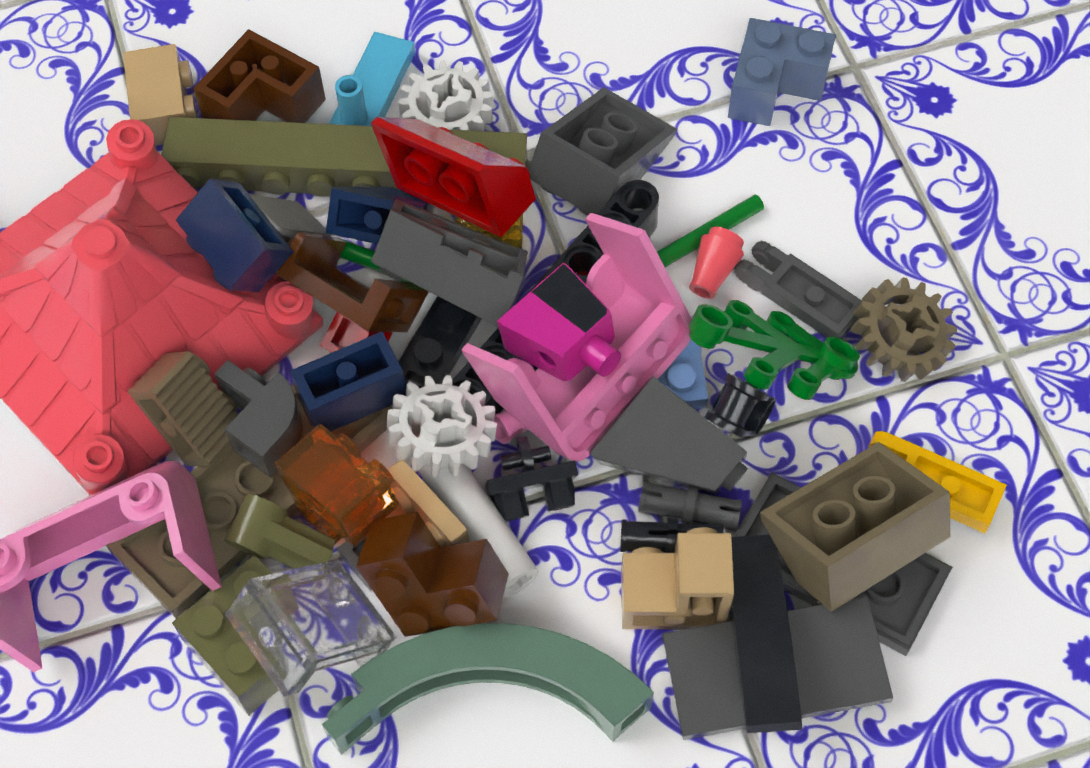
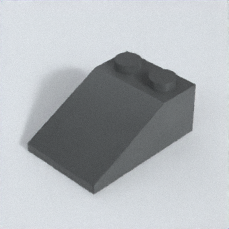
M603 87L541 132L528 169L530 180L539 184L546 192L558 195L575 205L585 215L590 213L598 214L624 184L629 181L642 179L673 139L677 128Z

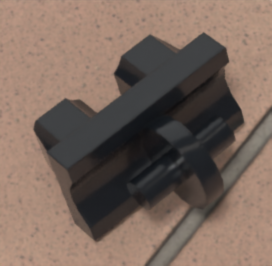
M527 436L516 438L518 452L500 456L503 470L521 467L523 472L489 479L485 483L487 495L489 498L494 497L496 508L504 520L508 522L530 516L524 491L542 487L548 512L573 507L575 505L573 480L578 476L575 460L535 469V463L552 460L549 446L531 449Z

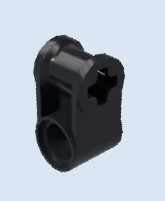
M728 373L725 378L726 383L720 391L713 409L708 410L704 417L722 429L741 438H744V436L755 437L768 420L774 408L776 398L754 387L749 382Z

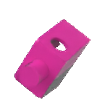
M562 263L497 320L505 350L562 381L572 380L587 365L599 375L607 376L615 370L621 359V353L610 345L615 338L609 309L565 263Z

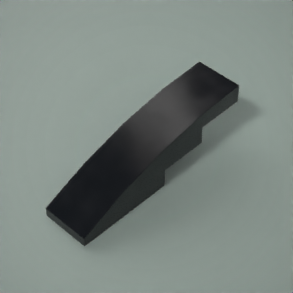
M769 534L731 537L734 596L730 608L746 733L802 730L796 668L778 549Z

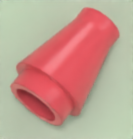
M712 227L708 234L702 235L693 278L689 285V289L693 293L706 299H714L720 286L744 256L742 250L744 241L738 234L726 228Z

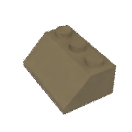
M877 442L760 512L762 523L796 582L831 612L951 537L949 491L880 442Z

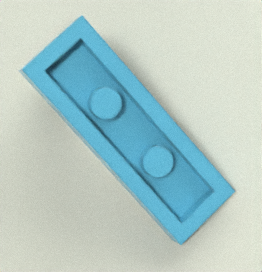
M374 31L353 75L342 76L335 83L338 106L329 124L372 126L371 122L376 117H385L415 55L414 42Z

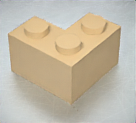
M706 527L694 528L687 531V533H678L675 553H662L660 549L653 547H643L635 549L632 553H623L621 565L622 629L685 630L727 622L734 596L731 533H718L715 529Z

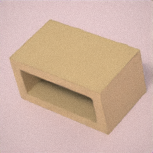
M176 44L123 52L130 119L142 121L148 125L153 132L155 145H163L169 117L198 118L193 94L187 95L186 87L193 86L189 61L180 60Z

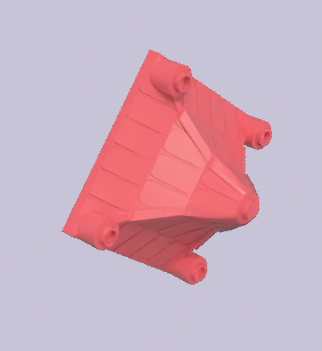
M134 119L122 120L114 124L109 130L106 137L108 148L106 155L66 183L59 191L54 192L35 206L28 214L20 217L0 232V399L89 495H93L155 466L173 451L171 446L128 394V389L132 388L135 382L139 381L141 376L146 374L147 370L153 367L156 361L160 360V356L165 353L185 351L197 355L208 365L210 370L209 376L212 377V382L217 384V389L221 391L215 373L227 360L241 370L249 367L263 376L323 327V318L313 309L312 296L290 282L283 281L276 273L259 292L230 291L216 281L213 276V268L203 255L191 248L186 240L187 234L176 221L177 217L198 192L156 150L154 135L149 126L142 121Z

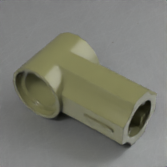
M247 493L224 541L253 556L255 554L257 558L266 560V558L272 559L306 577L317 580L331 558L336 540L288 517V512L279 505L257 495Z

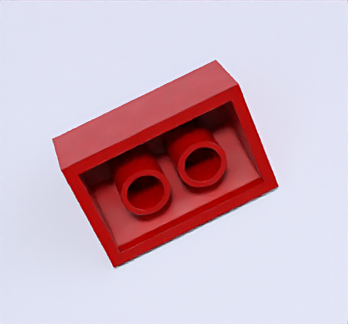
M376 117L371 122L396 188L499 237H502L536 200L530 180V172L522 162L515 158L508 159L490 151L481 143L469 142L454 135L444 127L437 128L421 120Z

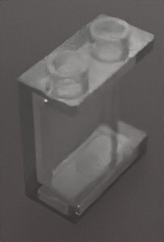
M338 559L251 578L225 613L228 620L283 697L299 693L315 671L353 660L356 661L359 667L363 666L372 658L387 651L397 638Z

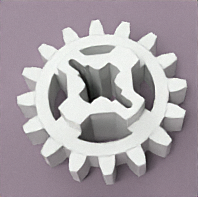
M440 60L439 69L435 70L428 64L423 65L424 74L422 76L411 72L409 74L410 85H401L400 87L401 99L398 100V107L402 119H417L437 128L444 127L448 130L484 131V124H491L493 121L494 95L493 92H490L489 80L487 78L479 80V70L477 68L464 72L463 62L458 61L454 68H448L446 61Z
M450 375L444 377L442 384H435L431 376H425V384L422 388L409 382L406 385V396L395 394L393 397V409L387 412L388 444L397 446L396 458L399 461L409 457L413 458L412 470L415 472L419 471L424 465L430 466L431 475L436 478L441 468H448L453 477L459 476V467L463 463L472 470L476 469L478 457L489 456L491 442L495 441L497 423L494 422V406H485L486 393L481 391L473 395L470 394L471 382L467 380L461 383L459 387L453 386Z

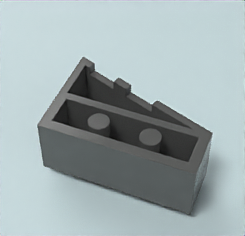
M396 199L390 210L371 262L378 265L384 274L396 279H405L498 326L497 320L511 309L522 283L528 251Z

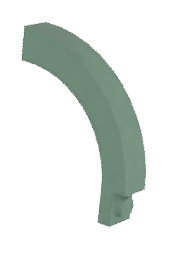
M481 623L469 626H454L426 633L402 642L372 658L351 673L359 694L354 698L347 696L338 701L328 712V720L322 726L328 740L342 755L384 719L417 698L457 685L503 683L538 690L563 701L590 719L613 742L651 709L654 692L633 672L611 656L577 639L534 626L509 623Z

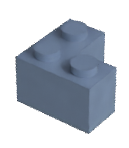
M749 18L732 84L727 118L770 126L778 93L821 101L836 34Z

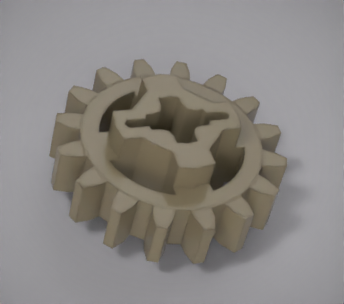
M902 277L895 286L889 279H886L877 289L872 287L862 298L863 301L854 309L853 314L859 319L851 327V332L860 334L863 337L855 347L857 350L868 349L871 353L866 362L868 366L874 365L877 362L883 364L882 376L887 377L894 370H898L899 378L903 382H906L914 374L919 380L924 379L932 371L939 369L947 361L946 356L955 349L956 345L948 339L957 332V327L946 324L945 321L953 312L951 308L940 309L937 303L942 296L936 293L928 297L925 294L926 284L923 282L915 289H911L909 281L905 277Z

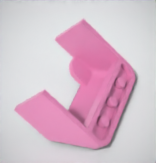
M590 213L585 218V221L604 254L589 271L586 285L603 302L612 315L615 338L610 345L621 353L620 362L615 370L603 377L587 365L572 380L562 381L539 368L534 371L529 363L517 358L505 360L469 343L461 349L493 399L557 454L572 461H581L591 455L590 452L654 376L658 379L686 348L691 339L689 336L691 316L646 231L594 213Z
M162 462L27 524L0 539V650L32 672L42 669L29 581L164 519L166 520L173 556L212 591L222 587L194 476L179 462Z

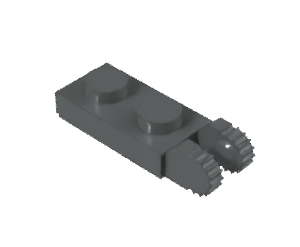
M758 241L752 247L751 254L760 265H764L766 269L773 272L772 275L745 259L740 260L735 266L734 273H736V277L743 284H747L754 291H762V295L826 338L837 337L843 339L859 319L853 312L863 300L793 254L787 255L766 241Z

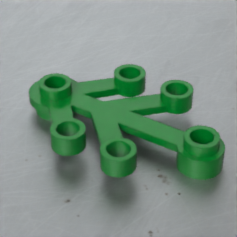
M731 300L724 311L708 304L699 305L689 322L691 330L689 336L691 340L703 348L713 349L717 344H721L724 341L768 352L769 354L763 358H752L744 372L747 382L759 389H769L778 372L797 360L813 363L807 369L796 368L787 383L790 392L804 400L813 399L822 382L827 378L833 380H840L841 378L851 379L858 371L857 361L860 355L853 345L837 337H828L823 343L796 324L789 315L781 311H772L765 321L744 302ZM749 327V328L752 329L754 332L748 331V330H746V329Z

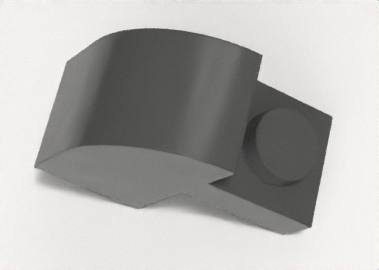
M227 360L217 370L215 377L221 391L228 394L242 411L224 430L233 451L271 478L293 454L301 439L302 418L293 390L288 381L279 372L267 383L253 369L246 367L244 370H241Z

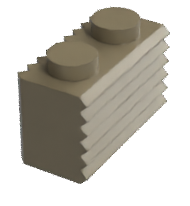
M189 351L165 353L160 356V360L156 361L153 367L149 368L147 373L142 375L141 379L135 382L132 388L128 389V394L186 466H210L230 443L224 429L238 415L236 412L238 407L228 394L217 389V384L213 383L212 377L209 376L210 370L208 365L200 357Z

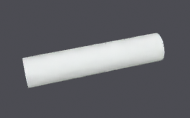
M464 463L461 464L459 476L456 477L452 476L448 468H441L437 478L432 477L430 466L424 465L418 471L427 486L467 528L469 542L482 539L489 541L509 573L503 598L517 594L537 578L539 570L469 467Z

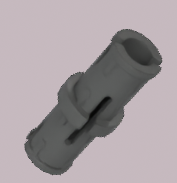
M644 480L638 512L682 519V524H692V522L706 525L723 524V528L736 532L742 500L699 493V488L689 486L688 490L649 483V481Z

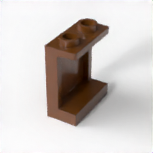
M298 232L288 242V245L294 252L276 273L367 331L408 333L429 291L411 282L376 278L369 288L337 268V262L346 246L345 241L337 237Z

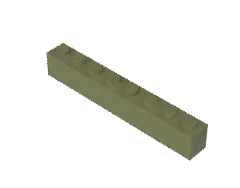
M169 117L161 155L194 189H202L210 178L240 183L246 191H265L277 195L307 193L326 197L330 196L331 188L334 186L396 188L372 126ZM449 130L454 135L469 142L481 143L490 151L508 159L515 158L527 167V133Z

